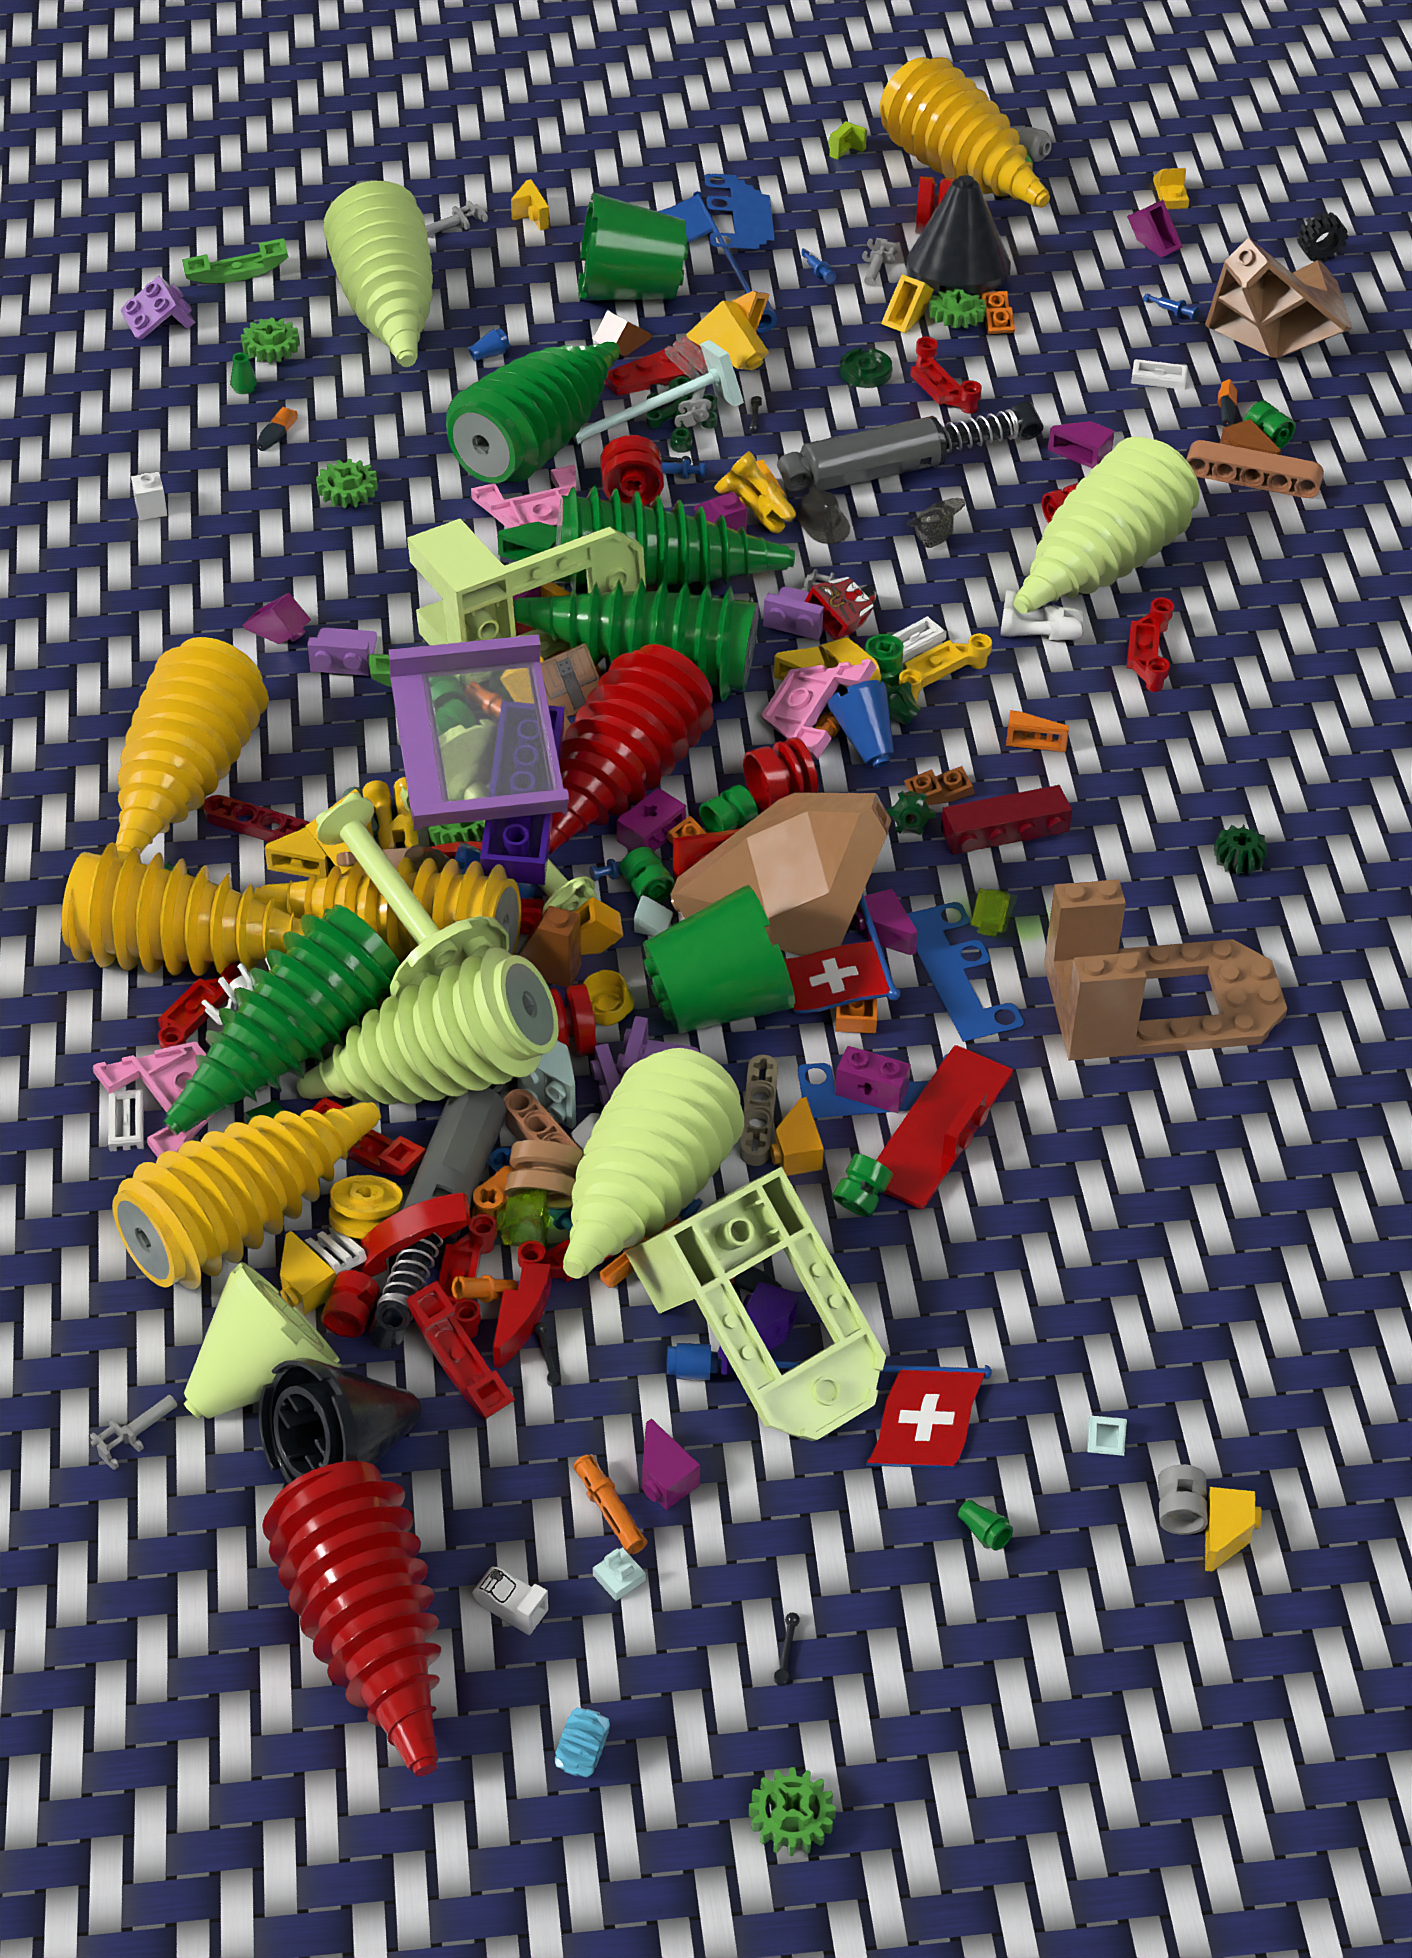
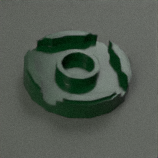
M856 348L848 351L841 357L839 372L841 378L850 385L860 388H874L885 384L891 379L893 372L892 360L886 353L880 350L869 348V351H862V348Z

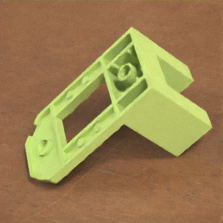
M461 519L407 538L411 564L443 599L416 610L419 634L429 645L539 635L540 655L544 659L556 651L566 650L570 647V643L561 639L555 642L552 640L551 635L538 629L516 636L512 596L584 569L587 571L588 593L592 592L596 582L601 593L613 591L619 579L624 592L635 591L641 578L646 588L643 546L638 541L612 527L599 530L505 566ZM492 672L473 673L472 676L471 674L461 675L462 683L466 687H471V682L479 684L489 680Z
M782 1167L732 1191L711 1203V1206L625 1252L658 1313L667 1311L690 1300H696L765 1427L809 1441H815L875 1405L878 1394L876 1387L880 1371H883L886 1355ZM783 1249L830 1333L834 1344L781 1375L729 1279Z

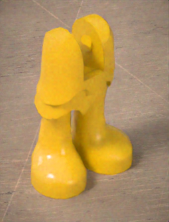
M750 451L744 454L733 465L731 471L714 487L720 494L734 492L740 496L752 509L755 518L773 533L778 534L785 528V523L782 519L790 522L796 516L794 508L783 496L780 489L777 488L774 482L769 483L757 467L756 459ZM743 477L747 478L759 490L760 496L754 492Z
M406 777L399 778L393 786L394 802L398 812V816L394 820L391 810V794L387 783L374 780L367 783L362 791L363 797L368 798L374 805V811L379 824L377 836L382 850L395 849V842L404 841L405 848L418 847L419 844L418 830L414 831L412 815L405 808L400 796L402 787L407 791Z

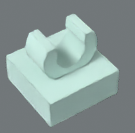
M623 1547L615 1549L605 1556L602 1562L593 1567V1576L615 1601L646 1581V1573Z

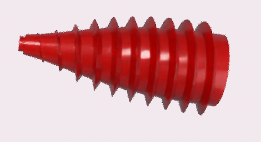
M645 645L639 650L620 655L614 659L608 672L599 679L597 688L588 694L586 704L580 707L576 713L575 722L566 730L565 741L562 742L559 768L563 789L568 791L569 803L567 814H562V812H555L553 814L549 854H552L564 842H569V839L576 833H586L588 831L587 825H605L609 821V815L620 816L628 811L629 804H636L643 800L646 791L657 788L661 782V777L671 774L675 763L682 761L687 756L688 749L699 742L701 733L710 729L714 721V713L711 706L713 700L712 689L702 671L686 656L663 645Z
M346 1461L326 1465L295 1479L275 1497L272 1506L264 1516L262 1524L263 1533L270 1541L269 1555L271 1560L279 1566L278 1579L281 1585L290 1591L288 1597L290 1607L301 1616V1631L306 1637L314 1640L313 1653L315 1657L321 1662L328 1664L327 1673L331 1682L347 1688L345 1696L351 1705L368 1709V1721L384 1729L388 1742L396 1747L408 1770L413 1771L417 1777L425 1776L437 1769L436 1762L438 1761L435 1742L437 1737L434 1736L432 1716L437 1708L431 1706V1690L437 1686L440 1678L437 1675L428 1674V1667L440 1656L441 1647L435 1643L425 1642L438 1628L439 1619L434 1614L423 1613L429 1608L435 1595L430 1587L420 1585L427 1576L428 1565L425 1561L415 1558L421 1548V1541L418 1536L408 1532L413 1524V1515L408 1509L401 1507L405 1499L404 1489L394 1482L383 1481L378 1468L373 1464L362 1461Z

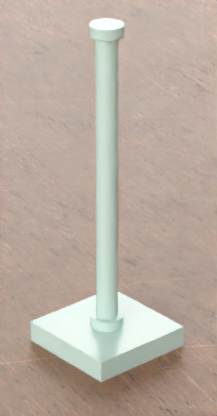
M711 340L701 343L700 346L709 373L581 428L576 436L573 437L576 445L582 444L583 440L710 384H713L715 393L735 407L744 403L729 353Z

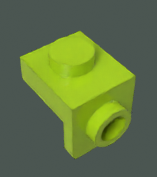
M845 121L836 131L830 134L828 145L830 146L829 157L838 160L850 148L863 152L866 149L867 129Z

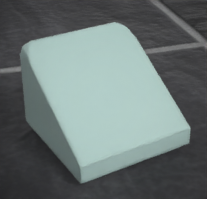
M642 895L634 917V932L652 936L657 935L669 928L673 912L649 897Z
M1089 1416L1087 1452L1124 1456L1127 1419Z

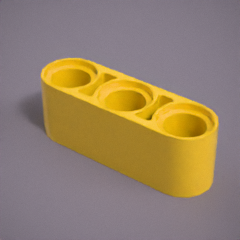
M845 637L818 646L827 669L836 668L839 663L843 662L859 665L862 660H872L877 668L869 681L878 680L880 683L881 674L876 660L849 638Z

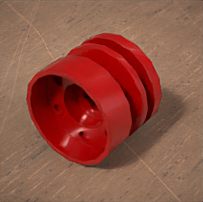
M798 737L786 739L785 742H776L773 750L769 746H764L748 751L744 755L743 768L747 787L757 807L762 812L779 799L793 793L818 792L817 772L813 759L804 742Z

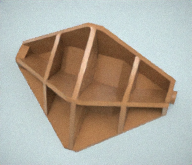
M1247 238L1225 260L1205 323L1208 328L1265 355L1278 359L1343 332H1349L1352 329L1338 282L1321 261L1317 260L1291 273L1251 238Z
M793 793L776 801L680 875L670 895L671 902L675 910L681 912L683 917L687 918L740 887L750 885L770 922V926L765 927L771 945L778 943L780 950L802 956L841 946L888 834L891 818L876 793Z

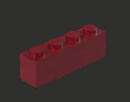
M1055 785L943 807L941 831L952 855L1069 832L1072 808L1061 786Z

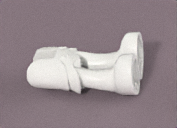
M1006 590L1000 636L1014 637L1044 634L1049 635V640H1075L1082 636L1083 611L1045 604L1042 609L1022 614L1016 610L1013 604L1017 593Z

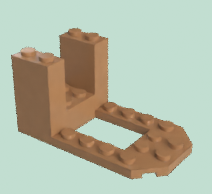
M1119 879L1054 885L1044 966L1068 1061L1260 1045L1269 1036L1272 1028L1276 1024L1279 1025L1285 1018L1287 1006L1273 962L1269 958L1234 939L1119 949L1126 905ZM1208 974L1219 1014L1139 1021L1146 979Z

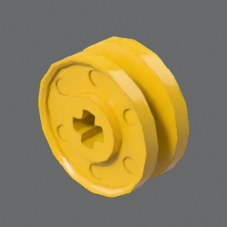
M355 1175L343 1178L334 1183L330 1190V1225L337 1232L345 1236L363 1239L382 1221L401 1211L400 1207L403 1204L402 1189L395 1182L373 1175Z

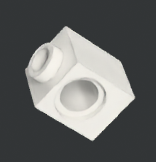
M159 472L131 476L139 520L167 516L164 489Z

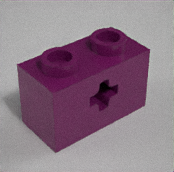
M657 788L651 794L646 795L643 800H640L628 812H624L619 816L616 823L617 842L630 851L640 847H649L655 852L669 841L666 838L668 831L686 819V805L664 790Z
M847 1046L836 1071L835 1095L898 1113L909 1089L911 1064Z

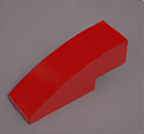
M523 1262L518 1290L504 1289L493 1345L494 1368H502L518 1353L532 1335L534 1325L540 1321L552 1286L551 1264Z

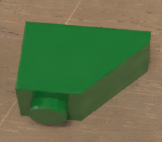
M537 521L500 530L497 533L498 556L519 561L554 548L557 527Z

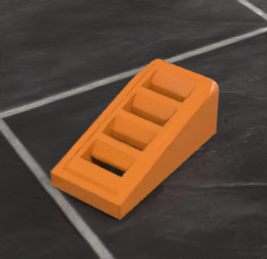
M1010 710L1006 746L1066 752L1069 726L1024 712ZM1041 733H1047V736H1042ZM1053 734L1059 735L1058 740L1052 739Z

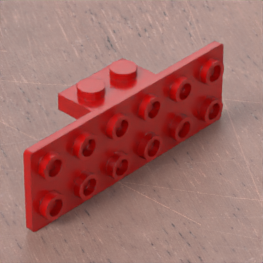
M954 1045L876 1159L894 1175L883 1193L921 1210L925 1209L963 1149L966 1150L969 1147L977 1128L981 1127L986 1121L990 1108L1012 1077L1013 1069L963 1047Z

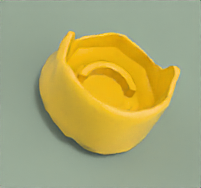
M601 970L592 973L583 982L588 989L596 1023L604 1026L614 1025L633 1010L635 1004L633 994L620 973L612 970Z

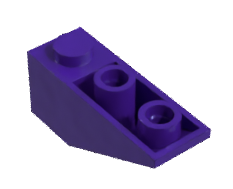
M758 1282L752 1295H746L743 1306L769 1351L785 1342L797 1320L799 1292ZM719 1346L718 1358L722 1359L721 1374L728 1375L734 1369L723 1349Z

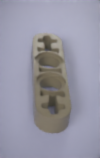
M757 1055L748 1064L743 1112L744 1130L740 1141V1156L745 1163L752 1166L766 1163L771 1153L770 1145L772 1143L778 1063L769 1055ZM760 1069H766L765 1080H759ZM762 1092L766 1093L769 1098L765 1101H757L752 1098V1095ZM754 1118H761L767 1124L762 1127H754L749 1121ZM753 1139H759L758 1151H752Z

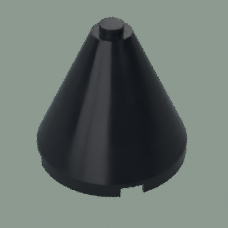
M968 175L959 176L958 179L951 183L907 257L906 270L909 277L926 283L934 291L939 292L941 285L964 290L966 294H980L1000 288L1007 282V275L1010 276L1011 262L979 183Z
M297 1358L284 1361L274 1367L272 1373L276 1375L273 1382L263 1386L259 1405V1428L263 1450L271 1471L280 1469L285 1480L290 1484L310 1471L334 1463L362 1461L375 1466L418 1423L421 1415V1404L418 1398L408 1390L314 1359Z

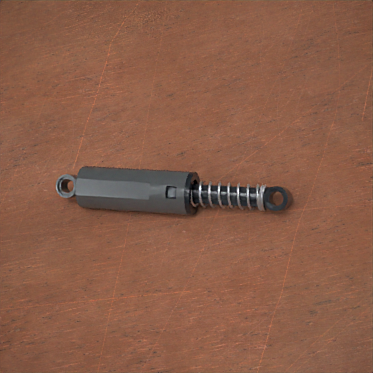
M1029 401L1018 403L1011 409L1005 410V412L999 411L996 416L992 413L988 414L986 418L980 415L976 420L973 418H968L966 422L958 420L955 425L949 422L945 427L939 423L936 417L929 416L806 443L802 446L800 453L790 452L783 455L777 462V468L789 491H799L808 487L809 490L816 493L944 464L946 460V450L951 453L952 448L955 447L961 451L964 445H967L968 448H972L973 443L982 446L983 441L992 444L993 439L997 438L1001 442L1005 436L1010 440L1017 438V436L1024 441L1031 440L1043 431L1044 425L1034 405Z
M492 1083L488 1088L481 1091L469 1089L464 1095L448 1097L403 1209L432 1198L465 1193L468 1196L470 1210L473 1202V1192L481 1182L506 1118V1104L500 1096L504 1084ZM462 1229L443 1239L437 1234L432 1233L398 1253L396 1263L392 1266V1273L387 1278V1285L383 1288V1295L377 1302V1309L369 1326V1339L375 1346L380 1349L389 1350L400 1345L410 1321L413 1319L406 1299L426 1287L423 1279L430 1277L428 1268L434 1266L433 1257L439 1255V1250H444L446 1244L456 1243Z

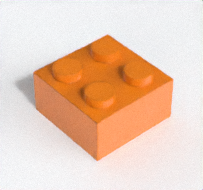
M877 998L860 1000L836 1007L835 1032L876 1033Z

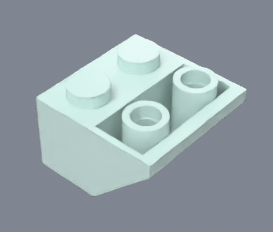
M557 1041L553 1050L542 1055L539 1066L532 1074L527 1077H517L518 1089L528 1090L557 1123H562L573 1129L576 1126L575 1080L568 1046Z

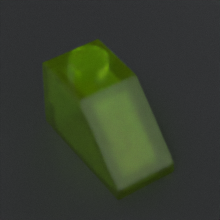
M979 888L971 921L972 926L978 927L977 933L996 937L997 932H1006L1018 895L992 888Z
M533 1189L508 1198L505 1211L500 1210L497 1218V1231H501L504 1245L519 1247L523 1242L533 1240L540 1242L545 1247L551 1221L547 1190Z

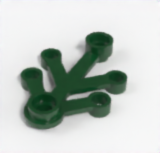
M684 376L677 377L669 383L668 390L691 381V379ZM693 392L676 399L675 403L662 411L658 410L662 409L663 405L647 412V426L658 428L664 421L674 415L676 417L681 415L682 413L678 409L679 404L692 399ZM651 393L647 396V400L659 394ZM704 394L703 399L710 400L712 406L708 410V419L700 423L702 427L711 429L717 426V414L713 412L717 408V397L714 394ZM680 421L682 423L681 427L676 426V429L671 434L670 446L675 452L685 453L692 449V435L683 424V421Z

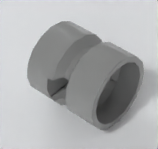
M1186 1464L1173 1465L1162 1470L1158 1475L1160 1526L1170 1533L1179 1535H1190L1205 1529L1208 1525L1207 1501L1205 1500L1207 1497L1206 1474L1201 1469Z

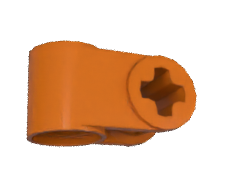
M510 1165L502 1167L493 1177L474 1190L472 1199L475 1206L471 1212L472 1218L478 1214H488L494 1217L498 1226L500 1222L526 1205L512 1200L505 1194L507 1175L515 1171Z

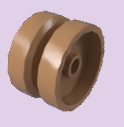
M523 1140L515 1142L511 1149L510 1165L516 1170L507 1175L506 1196L517 1202L535 1207L550 1209L573 1208L572 1189L576 1182V1169L582 1159L583 1151L573 1146L553 1141Z

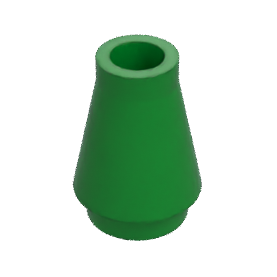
M244 352L236 353L232 357L233 365L230 385L238 394H249L255 390L257 379L250 364L248 354Z
M973 1500L966 1501L959 1509L958 1517L965 1522L984 1548L998 1551L1010 1541L1013 1527L1009 1525L1008 1518L978 1505Z

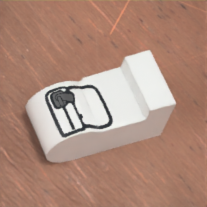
M490 1567L472 1592L474 1598L482 1607L529 1636L548 1611V1591L537 1584L531 1587L517 1578L514 1579L510 1574L498 1567Z

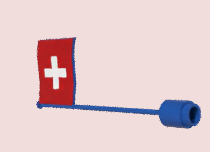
M863 894L859 903L872 941L841 945L802 957L784 959L794 991L795 1004H793V1009L795 1013L820 1012L860 1000L883 997L897 1000L900 997V990L895 988Z
M677 1343L676 1347H667V1375H675V1379L710 1380V1373H717L718 1366H722V1359H718V1352L711 1351V1344ZM774 1361L777 1368L792 1369L802 1363ZM884 1365L883 1371L880 1372L899 1373L886 1400L878 1442L866 1466L953 1469L959 1461L965 1446L972 1405L983 1379L991 1377V1367L985 1365L984 1368Z

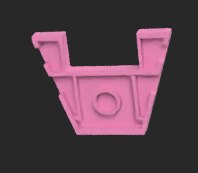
M573 464L552 469L551 480L556 487L553 489L504 500L496 484H488L471 488L472 499L507 528L537 521L557 527L561 496H567L572 487L576 491V466Z
M866 659L862 660L859 665L843 662L839 663L836 668L826 669L824 665L790 669L764 709L761 717L766 724L787 739L792 737L801 739L809 750L811 757L818 760L832 738L827 731L812 727L816 724L828 700L840 684L852 686L869 681L877 667L872 660Z
M195 1041L155 1050L153 1055L140 1058L132 1055L123 1057L122 1062L108 1065L105 1062L93 1065V1072L109 1094L141 1078L163 1109L168 1112L186 1087L185 1081L191 1079L198 1068L195 1060L196 1055L206 1056V1053ZM213 1116L202 1121L186 1133L181 1132L179 1135H175L168 1127H165L147 1137V1144L157 1158L166 1151L178 1152L181 1145L186 1141H190Z

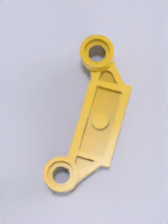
M978 633L969 638L968 644L953 643L948 640L903 664V671L899 675V685L908 681L911 684V692L917 703L921 689L966 665H970L975 669L985 668L987 658L991 653L992 639L988 635Z

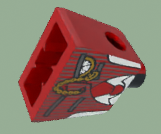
M844 577L812 586L804 602L824 606L822 628L835 641L848 637L866 622L874 608L875 594L871 587L864 586L859 588L851 578Z

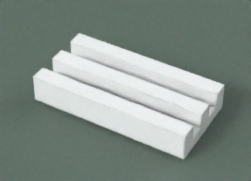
M1136 359L1134 360L1131 383L1185 390L1188 366Z
M927 616L894 634L893 636L904 642L902 663L946 640V631Z
M142 1089L116 1091L109 1094L108 1145L110 1152L117 1151L119 1146H123V1150H130L131 1145H136L137 1149H144V1095ZM135 1098L136 1136H130V1099ZM123 1099V1137H117V1100Z
M333 1227L329 1228L331 1233L329 1235L323 1231L318 1233L317 1241H314L311 1237L305 1240L306 1245L335 1271L336 1275L342 1271L350 1270L367 1260L363 1248L350 1237L337 1232ZM324 1247L329 1248L333 1252L334 1256L344 1261V1263L340 1264L339 1261H337L331 1254H329L324 1249Z

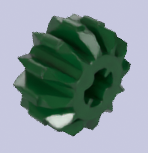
M1244 824L1241 828L1231 825L1228 830H1221L1213 850L1217 865L1224 866L1225 872L1235 871L1237 876L1241 872L1251 875L1252 871L1260 870L1268 853L1265 835L1257 834L1256 828L1246 829Z

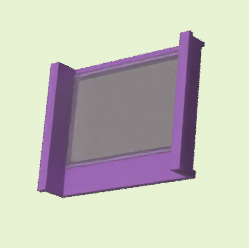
M539 635L388 650L391 686L414 831L422 830V827L555 812L567 814L569 796L567 789H563L540 665Z

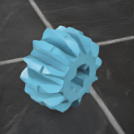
M577 1707L574 1709L570 1717H568L561 1738L558 1741V1748L555 1752L556 1767L574 1776L589 1777L593 1774L606 1744L610 1727L609 1719L600 1715L599 1712L588 1708L582 1709Z

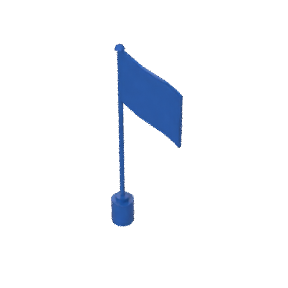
M700 191L694 192L693 197L675 206L657 211L686 221L687 243L712 231L720 233L702 200L703 195ZM717 236L720 244H726L722 236ZM722 247L746 294L751 292L731 252L727 247ZM767 301L756 332H767L777 322V316L769 301Z

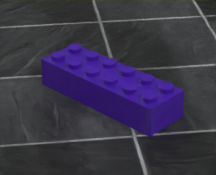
M501 701L489 797L549 791L535 705ZM548 705L560 765L564 732V707ZM554 813L485 820L480 864L483 868L484 876H489L492 869L500 864L504 867L507 878L515 880L516 883L545 885Z

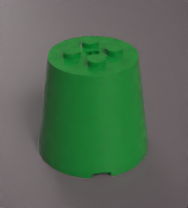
M592 193L591 200L593 202L588 204L580 260L585 261L584 273H579L578 299L584 301L674 300L679 285L682 286L684 280L683 260L687 261L689 245H687L686 221L605 195Z
M750 885L740 887L643 942L646 955L643 963L649 978H652L653 985H651L657 1003H660L666 1021L671 1020L678 1034L784 1011L794 1007V991L778 943L771 945L765 927L770 926V922Z

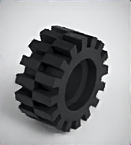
M1326 211L1322 212L1321 216L1316 213L1313 220L1310 217L1306 220L1308 222L1307 225H1301L1302 231H1298L1297 235L1299 238H1297V242L1311 261H1320L1321 259L1323 262H1326L1329 256L1333 259L1335 258L1334 253L1338 252L1340 254L1342 252L1340 247H1345L1347 244L1345 240L1348 239V231L1337 215H1334L1332 212L1329 214ZM1329 232L1323 240L1316 242L1320 236Z

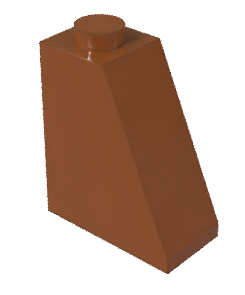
M549 906L521 945L517 955L530 961L540 972L545 982L563 987L573 984L582 966L580 913Z

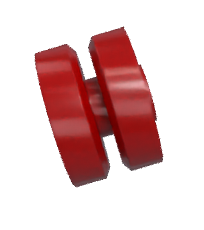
M920 176L915 234L922 233L955 179L943 178L940 181L939 194H934V178Z
M625 435L612 440L604 447L600 455L603 491L608 499L615 488L619 492L621 501L625 503L631 501L636 491L639 492L643 505L652 503L656 496L661 494L664 488L661 453L655 443L642 436Z
M586 984L567 986L565 990V1007L560 992L556 988H550L549 990L558 1016L557 1041L568 1046L569 1050L570 1038L573 1051L578 1057L595 1055V1018Z

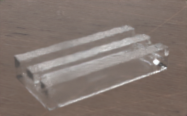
M686 335L681 338V342L675 341L673 347L669 345L665 348V355L692 380L702 376L695 370L696 368L703 375L709 373L702 350ZM677 352H680L688 360V362L685 359H683Z

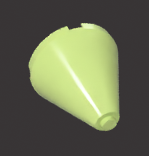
M240 1262L228 1276L184 1391V1395L187 1398L184 1405L198 1419L202 1415L210 1419L259 1402L263 1386L271 1384L276 1374H273L272 1370L284 1361L310 1358L338 1368L342 1366L338 1363L340 1359L334 1350L295 1306L291 1307L278 1295L279 1291L269 1281L243 1262Z

